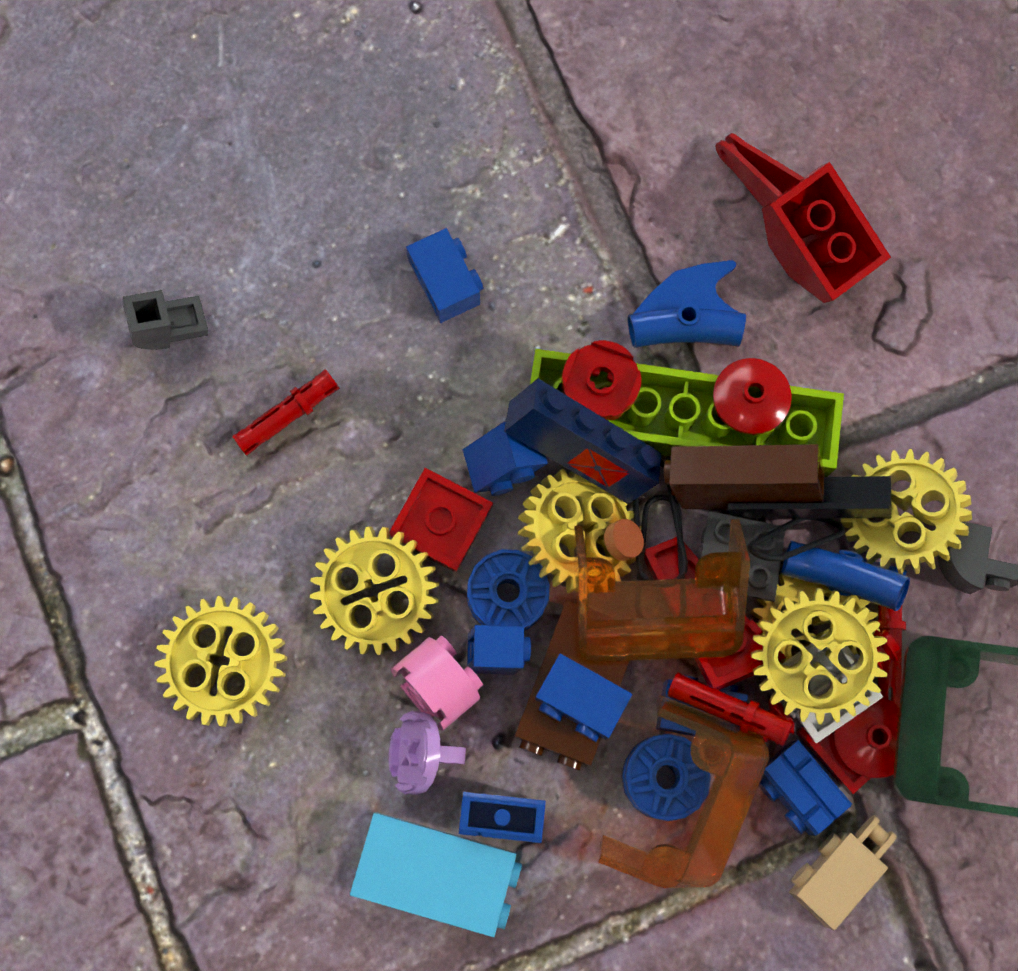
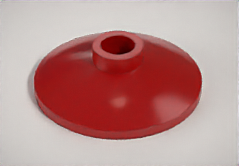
M745 358L728 365L718 376L713 389L714 407L721 420L733 430L750 435L763 434L780 425L787 416L792 401L791 388L785 375L775 365L757 358ZM752 386L759 388L761 397L754 398L750 396L748 388Z
M881 698L833 732L834 745L842 762L853 772L869 778H884L900 771L910 760L915 745L914 729L908 715L900 706L886 698ZM875 729H880L884 734V741L880 745L872 740V733Z

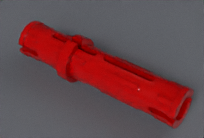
M324 369L299 389L294 387L290 390L291 394L232 437L245 455L248 456L257 447L282 431L297 418H300L305 413L308 416L314 412L313 407L340 388L329 372Z
M878 605V620L876 621L880 623L878 628L880 633L887 630L900 647V650L896 652L898 662H894L891 659L882 662L883 670L887 673V677H878V687L881 689L880 693L883 698L888 700L889 689H891V701L898 706H903L902 631L906 630V622L902 621V606L898 611H894Z
M679 672L675 675L668 691V697L670 698L673 697L706 713L740 726L739 731L743 733L754 732L779 743L781 746H784L794 723L792 720H787L759 708L760 703L751 700L750 703H747L718 689L688 678Z

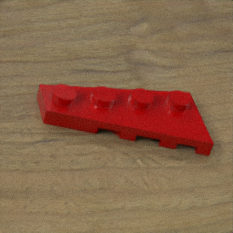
M677 537L645 549L644 561L656 582H669L679 575ZM684 543L688 561L687 573L685 575L686 613L678 628L707 685L721 690L754 676L753 669L763 664L762 660L751 657V652L762 650V645L753 640V635H762L763 631L753 619L749 620L735 604L736 600L730 593L696 586L700 560ZM679 583L666 589L659 588L674 620H676L680 612ZM779 651L778 661L782 664L786 657Z

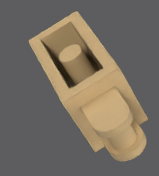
M875 815L870 817L854 835L849 832H840L838 835L832 833L818 848V851L821 853L818 859L811 866L808 863L803 865L791 880L795 885L789 893L826 928L835 931L888 869L879 859L894 843L897 835L892 831L887 833L878 824L880 820ZM867 837L876 844L871 851L862 844Z

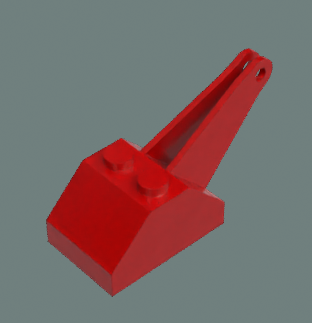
M734 133L726 136L725 141L721 140L716 143L715 148L719 157L738 176L763 207L762 213L768 246L787 275L823 303L834 301L891 258L830 162L819 166L806 177H802L745 142Z

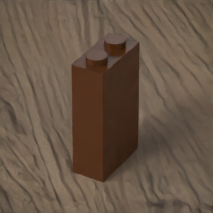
M818 444L671 447V460H666L664 463L665 484L670 485L671 493L677 498L682 509H727L728 503H824L825 472Z
M566 600L514 737L521 740L519 748L542 756L544 750L559 755L557 763L580 771L582 764L588 767L591 766L601 737L599 736L597 742H594L576 732L577 723L563 716L559 722L538 710L541 703L536 701L535 697L560 653L620 687L641 628Z

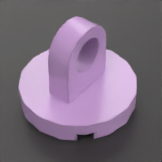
M410 711L403 714L400 718L403 722L401 728H395L391 736L389 770L392 777H397L398 783L395 784L398 791L404 794L419 795L426 792L432 785L439 763L465 764L466 748L440 746L438 727L430 714L418 711Z

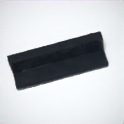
M891 476L824 477V503H728L727 511L731 516L740 518H891Z

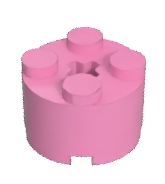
M443 636L436 640L428 637L391 668L394 678L401 673L406 680L400 687L418 710L430 714L432 717L436 716L441 721L437 725L441 731H444L480 700L478 689L483 686L480 678L470 667L467 666L463 670L453 658L457 653Z

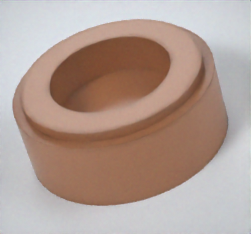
M621 519L610 524L605 530V546L615 559L625 561L638 556L642 552L644 546L643 534L633 521Z

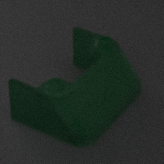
M921 636L915 639L906 648L904 656L893 775L896 791L901 797L912 802L965 812L1018 818V808L969 801V783L966 777L954 768L940 766L947 687L961 689L974 683L979 674L980 660L1018 665V648L934 636Z

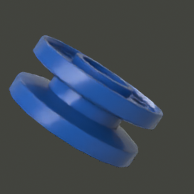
M501 549L486 555L474 566L467 584V604L472 617L480 625L521 626L526 631L541 618L549 601L550 583L547 575L542 578L539 577L540 571L543 568L539 563L529 565V561L533 556L519 550ZM510 583L517 588L518 598L512 602H505L498 597L497 588L502 584Z
M672 734L648 737L635 745L624 760L621 775L624 793L632 806L647 817L664 821L683 819L698 810L708 796L711 781L708 761L699 747L685 737ZM664 765L670 767L675 774V781L668 789H663L656 780L657 771Z

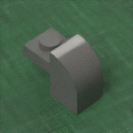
M162 290L123 296V308L133 345L138 348L148 350L170 348V342L208 336V327L199 296L165 301Z
M962 522L968 526L969 534L968 536L956 535L961 541V549L948 546L949 561L942 559L938 555L939 567L944 577L952 586L964 593L972 594L983 589L984 582L986 588L996 591H1009L1011 587L1018 585L1017 564L988 558L992 534L991 527Z

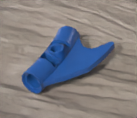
M729 260L704 263L673 272L648 295L633 314L628 315V329L633 347L638 348L668 343H712L739 347L744 334L746 313H740L730 307L716 292V284L735 269L736 262Z
M790 541L787 552L806 544ZM815 547L785 559L782 569V575L817 585L823 584L832 592L834 590L838 591L839 595H857L861 599L894 611H898L902 606L910 585V577L906 576V570H904L903 574H899L897 567L890 565L888 569L880 566V562L867 563L866 559L860 554L848 550H840L839 553Z

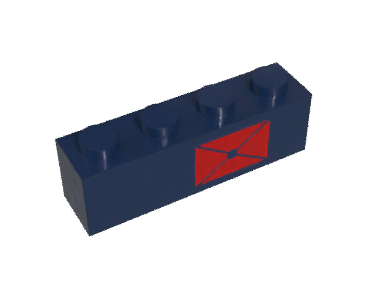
M539 378L509 401L505 433L627 504L659 484L661 453Z

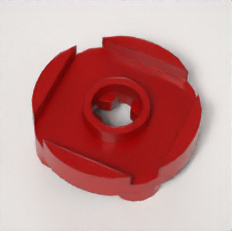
M606 340L591 342V345L584 346L581 349L579 347L568 357L562 374L563 392L604 419L616 420L632 407L638 397L642 380L640 369L638 371L637 364L633 360L634 357L625 347ZM600 372H605L608 374L607 380L612 385L604 387L602 390L595 388V383L590 381V377H598Z

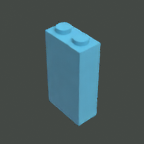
M375 812L373 813L350 896L495 937L497 928L505 930L511 908L510 904L504 903L508 886L516 888L522 863L515 862L516 852Z

